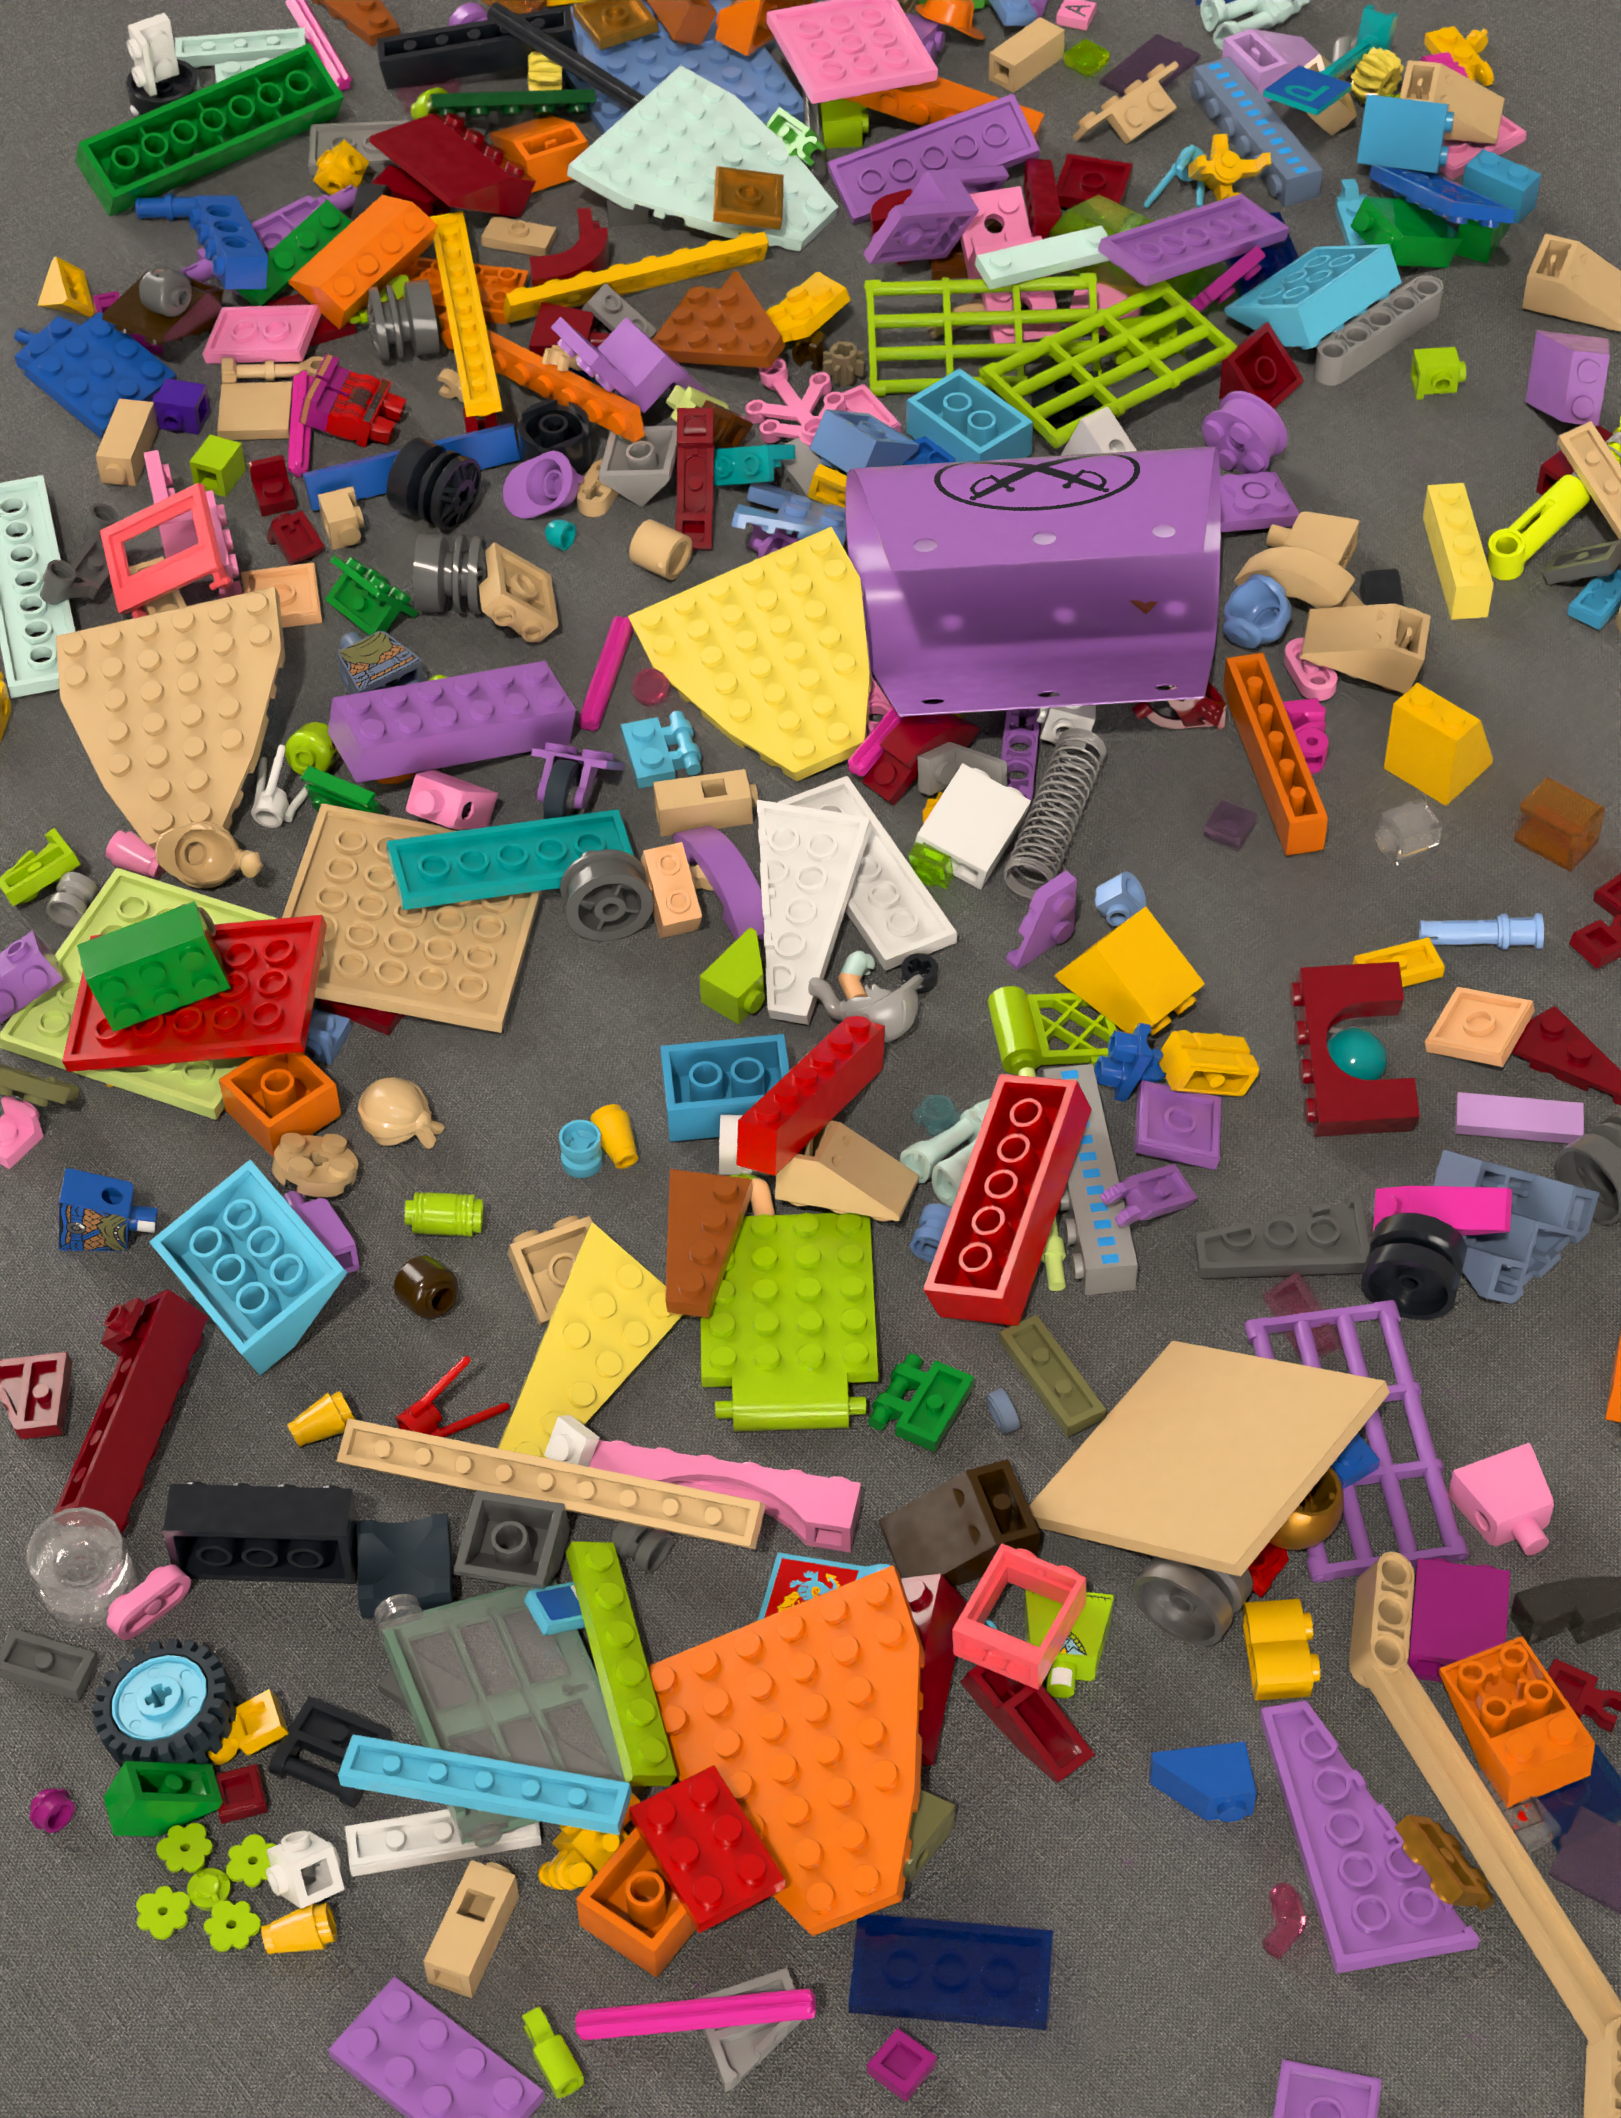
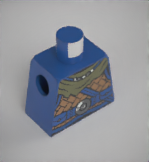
M70 1168L65 1169L59 1199L58 1250L123 1252L128 1249L131 1230L155 1233L158 1208L134 1205V1185L131 1182Z

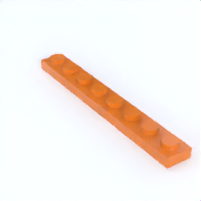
M446 311L438 316L442 330L441 338L445 346L454 350ZM486 329L496 373L506 376L545 398L557 400V403L569 407V402L579 405L585 410L591 422H595L632 442H637L645 436L640 406L612 392L609 393L606 389L569 370L560 371L557 370V365L542 364L543 357Z

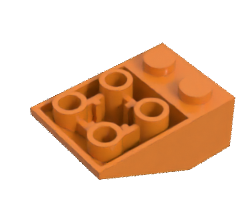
M552 115L489 133V138L494 145L506 152L505 157L508 160L523 165L526 168L525 173L536 181L532 192L541 191L548 187L574 180L567 176L568 165L588 148V140L574 122Z
M1523 1636L1439 1668L1441 1679L1480 1768L1488 1782L1490 1781L1494 1791H1497L1496 1794L1502 1800L1506 1809L1520 1801L1521 1803L1531 1800L1530 1797L1534 1799L1591 1776L1595 1741Z

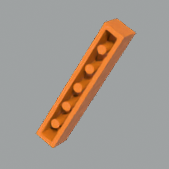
M937 77L936 81L919 85H910L842 99L861 103L862 106L924 127L1000 98ZM1019 105L1037 143L1044 113Z
M1264 653L1226 658L1223 692L1285 855L1324 850L1328 816Z

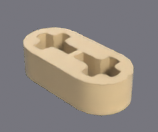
M603 459L594 462L584 477V482L579 485L576 495L578 511L588 517H597L605 514L618 495V492L599 480L598 475Z

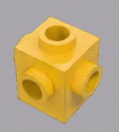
M344 139L332 150H326L316 162V166L319 168L313 181L329 195L351 184L353 188L356 187L358 189L359 185L365 182L362 177L369 164V160Z

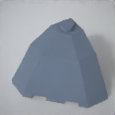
M1444 1149L1436 1169V1177L1433 1186L1499 1187L1512 1189L1510 1232L1463 1236L1467 1246V1253L1462 1270L1479 1296L1514 1304L1524 1294L1522 1287L1533 1276L1541 1278L1561 1259L1559 1252L1570 1242L1578 1244L1588 1234L1600 1192Z

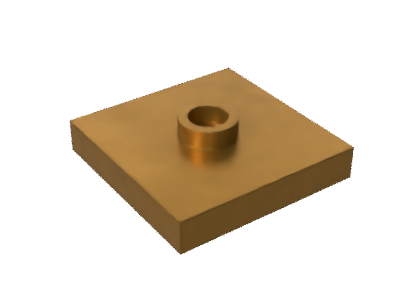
M589 0L573 6V16L599 50L659 31L658 21L641 0Z
M716 166L713 221L781 230L784 175Z

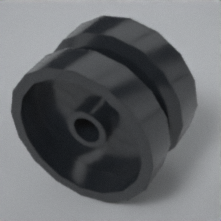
M177 59L179 74L156 82L157 95L151 97L143 86H137L131 71L127 76L126 89L131 103L132 119L201 90L196 69L186 61Z
M1397 1213L1383 1218L1375 1226L1369 1255L1367 1256L1362 1274L1361 1287L1365 1296L1373 1303L1394 1300L1400 1317L1411 1320H1430L1445 1315L1454 1306L1460 1281L1459 1277H1461L1465 1262L1467 1246L1463 1236L1451 1225L1428 1215Z

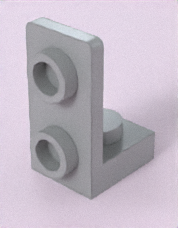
M606 283L581 309L592 312L595 315L596 326L601 321L612 332L625 317L632 321L649 338L656 332V329Z
M948 742L918 756L919 792L930 796L946 789L962 763L970 768L984 771L992 780L1007 787V763L1005 760Z

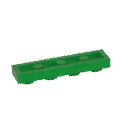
M327 199L267 253L266 289L235 290L253 306H266L267 302L272 301L289 285L290 278L352 222Z

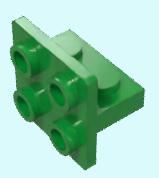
M336 555L330 560L343 573L325 600L368 635L378 631L386 632L400 610L414 618L418 615L419 611L409 604L412 597L396 586L391 587L387 583L388 579L375 569L370 567L368 570L365 565L349 556L347 561Z

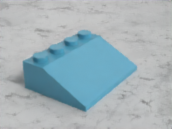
M1390 244L1314 247L1225 307L1224 310L1227 316L1255 331L1263 323L1269 322L1282 345L1301 346V349L1306 350L1318 346L1322 342L1321 338L1327 334L1344 328V323L1350 318L1364 314L1367 311V307L1373 302L1387 298L1390 295L1389 291L1402 282Z
M251 1160L247 1161L149 1241L259 1375H262L296 1346L347 1274L345 1269Z

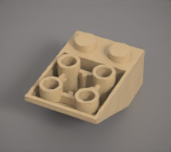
M1408 60L1400 98L1450 104L1449 111L1455 112L1452 132H1445V140L1497 143L1505 98L1441 63Z
M1545 234L1527 275L1522 308L1541 314L1566 318L1574 322H1583L1603 327L1608 330L1621 331V271L1579 241Z
M1395 603L1310 609L1300 658L1308 660L1317 666H1325L1343 672L1350 677L1360 678L1381 685L1385 689L1396 690L1405 694L1412 687L1424 662L1431 616Z
M830 1121L776 1175L775 1199L789 1201V1203L796 1206L811 1205L828 1208L840 1214L856 1213L867 1215L878 1221H899L919 1182V1174L841 1122Z

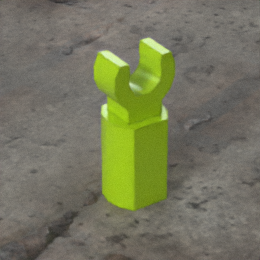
M540 2007L523 2014L522 2019L526 2024L523 2028L534 2046V2059L556 2099L566 2097L580 2089L584 2085V2076L561 2034L554 2035Z

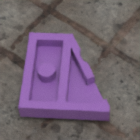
M1067 870L1036 890L1029 905V911L1018 930L1024 937V940L1018 949L1009 951L1006 957V962L1015 970H1019L1057 943L1065 942L1074 933L1077 879Z

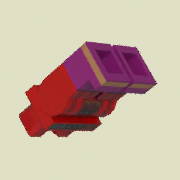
M326 353L304 396L299 423L344 439L357 440L356 445L366 448L370 438L388 445L396 422L381 416L399 422L407 399L389 393L391 381L383 378L379 381L372 375H360L338 366L339 358Z

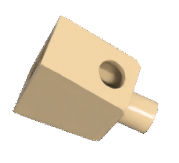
M1304 511L1299 513L1292 529L1272 524L1268 532L1266 545L1271 547L1290 546L1311 550L1333 560L1346 569L1357 546L1360 520Z

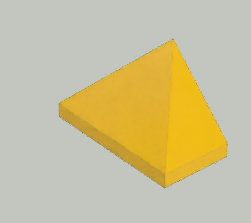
M55 256L51 262L37 306L91 318L94 315V307L84 270Z

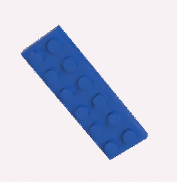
M1377 165L1371 166L1369 179L1380 183L1379 189L1393 192L1392 195L1406 198L1405 201L1419 204V208L1432 210L1434 215L1447 217V221L1467 224L1468 219L1478 221L1479 225L1499 228L1500 222L1513 224L1515 209L1435 173Z

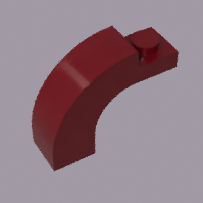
M590 207L577 208L579 240L573 247L559 254L529 257L532 287L541 286L553 279L561 281L574 278L586 271L594 273L608 269L610 262L608 227L600 228L599 220H592Z

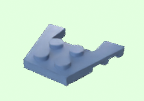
M765 482L751 483L747 500L779 509L777 514L741 504L738 505L734 512L731 526L745 529L746 523L761 526L762 531L774 534L777 529L787 530V534L791 535L794 532L797 533L798 539H804L832 526L842 546H844L847 539L846 512L844 507L833 504L825 505Z

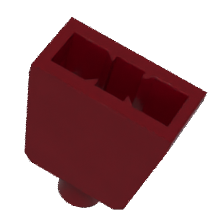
M541 302L529 343V351L543 357L546 348L558 345L557 342L561 337L551 326L560 317L595 347L601 345L611 333L596 332L595 315L592 312Z

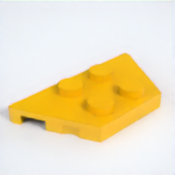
M815 272L800 286L791 289L781 303L769 308L766 313L785 343L811 336L851 299L844 286L821 272Z

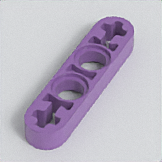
M1038 708L1007 710L1001 759L1007 763V774L1012 771H1022L1027 774L1023 779H1012L1007 775V787L1019 790L1025 798L1031 800L1030 808L1033 801L1040 723L1036 722ZM1020 718L1027 719L1026 729L1019 728ZM1015 743H1024L1030 748L1025 751H1015L1010 746Z

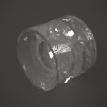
M86 1507L62 1510L48 1517L36 1528L28 1543L27 1566L49 1614L64 1625L84 1629L106 1624L109 1615L108 1610L113 1601L136 1588L137 1572L116 1523L101 1511Z

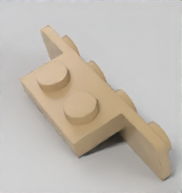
M1174 61L1167 67L1161 63L1147 74L1149 78L1147 81L1142 83L1138 79L1124 90L1126 94L1124 97L1119 99L1115 95L1101 106L1103 110L1101 113L1096 115L1092 111L1078 122L1081 128L1072 137L1077 142L1108 120L1125 145H1127L1169 116L1177 107L1160 83L1166 80L1179 67L1178 63Z

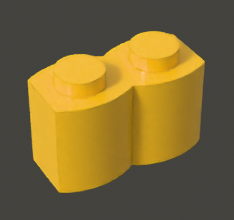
M1300 1599L1245 1602L1242 1613V1627L1255 1701L1311 1697L1313 1683L1320 1681V1662L1317 1653L1310 1654L1307 1642L1313 1640V1623L1310 1612L1303 1613Z

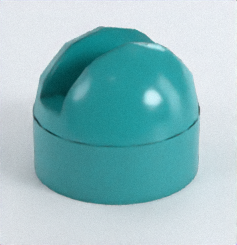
M557 519L551 521L546 526L545 536L547 542L552 547L566 551L573 544L576 535L574 523Z

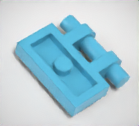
M674 711L670 714L671 724L668 727L661 728L658 717L621 724L622 739L638 789L653 786V782L676 779L675 770L686 768L689 775L700 773L702 769L700 765L702 756L698 745L692 741L694 732L691 723L685 719L682 711ZM678 744L679 748L677 751L669 752L667 746Z

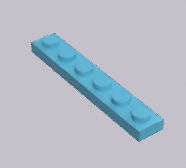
M352 1735L338 1773L341 1786L615 1835L620 1834L632 1794L630 1783L359 1735Z

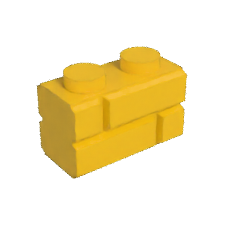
M1187 1030L1172 1031L1161 1048L1163 1057L1159 1065L1163 1073H1167L1165 1078L1172 1091L1241 1097L1246 1094L1259 1074L1260 1068L1254 1056L1250 1055L1251 1050L1244 1037L1227 1036L1220 1033H1190Z

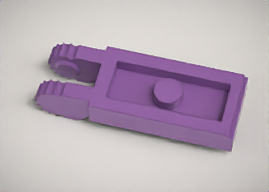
M1175 1164L1130 1176L1123 1182L1106 1189L1099 1196L1105 1205L1113 1204L1124 1197L1126 1198L1128 1207L1121 1210L1114 1218L1119 1227L1130 1225L1138 1219L1144 1221L1187 1208L1198 1199Z

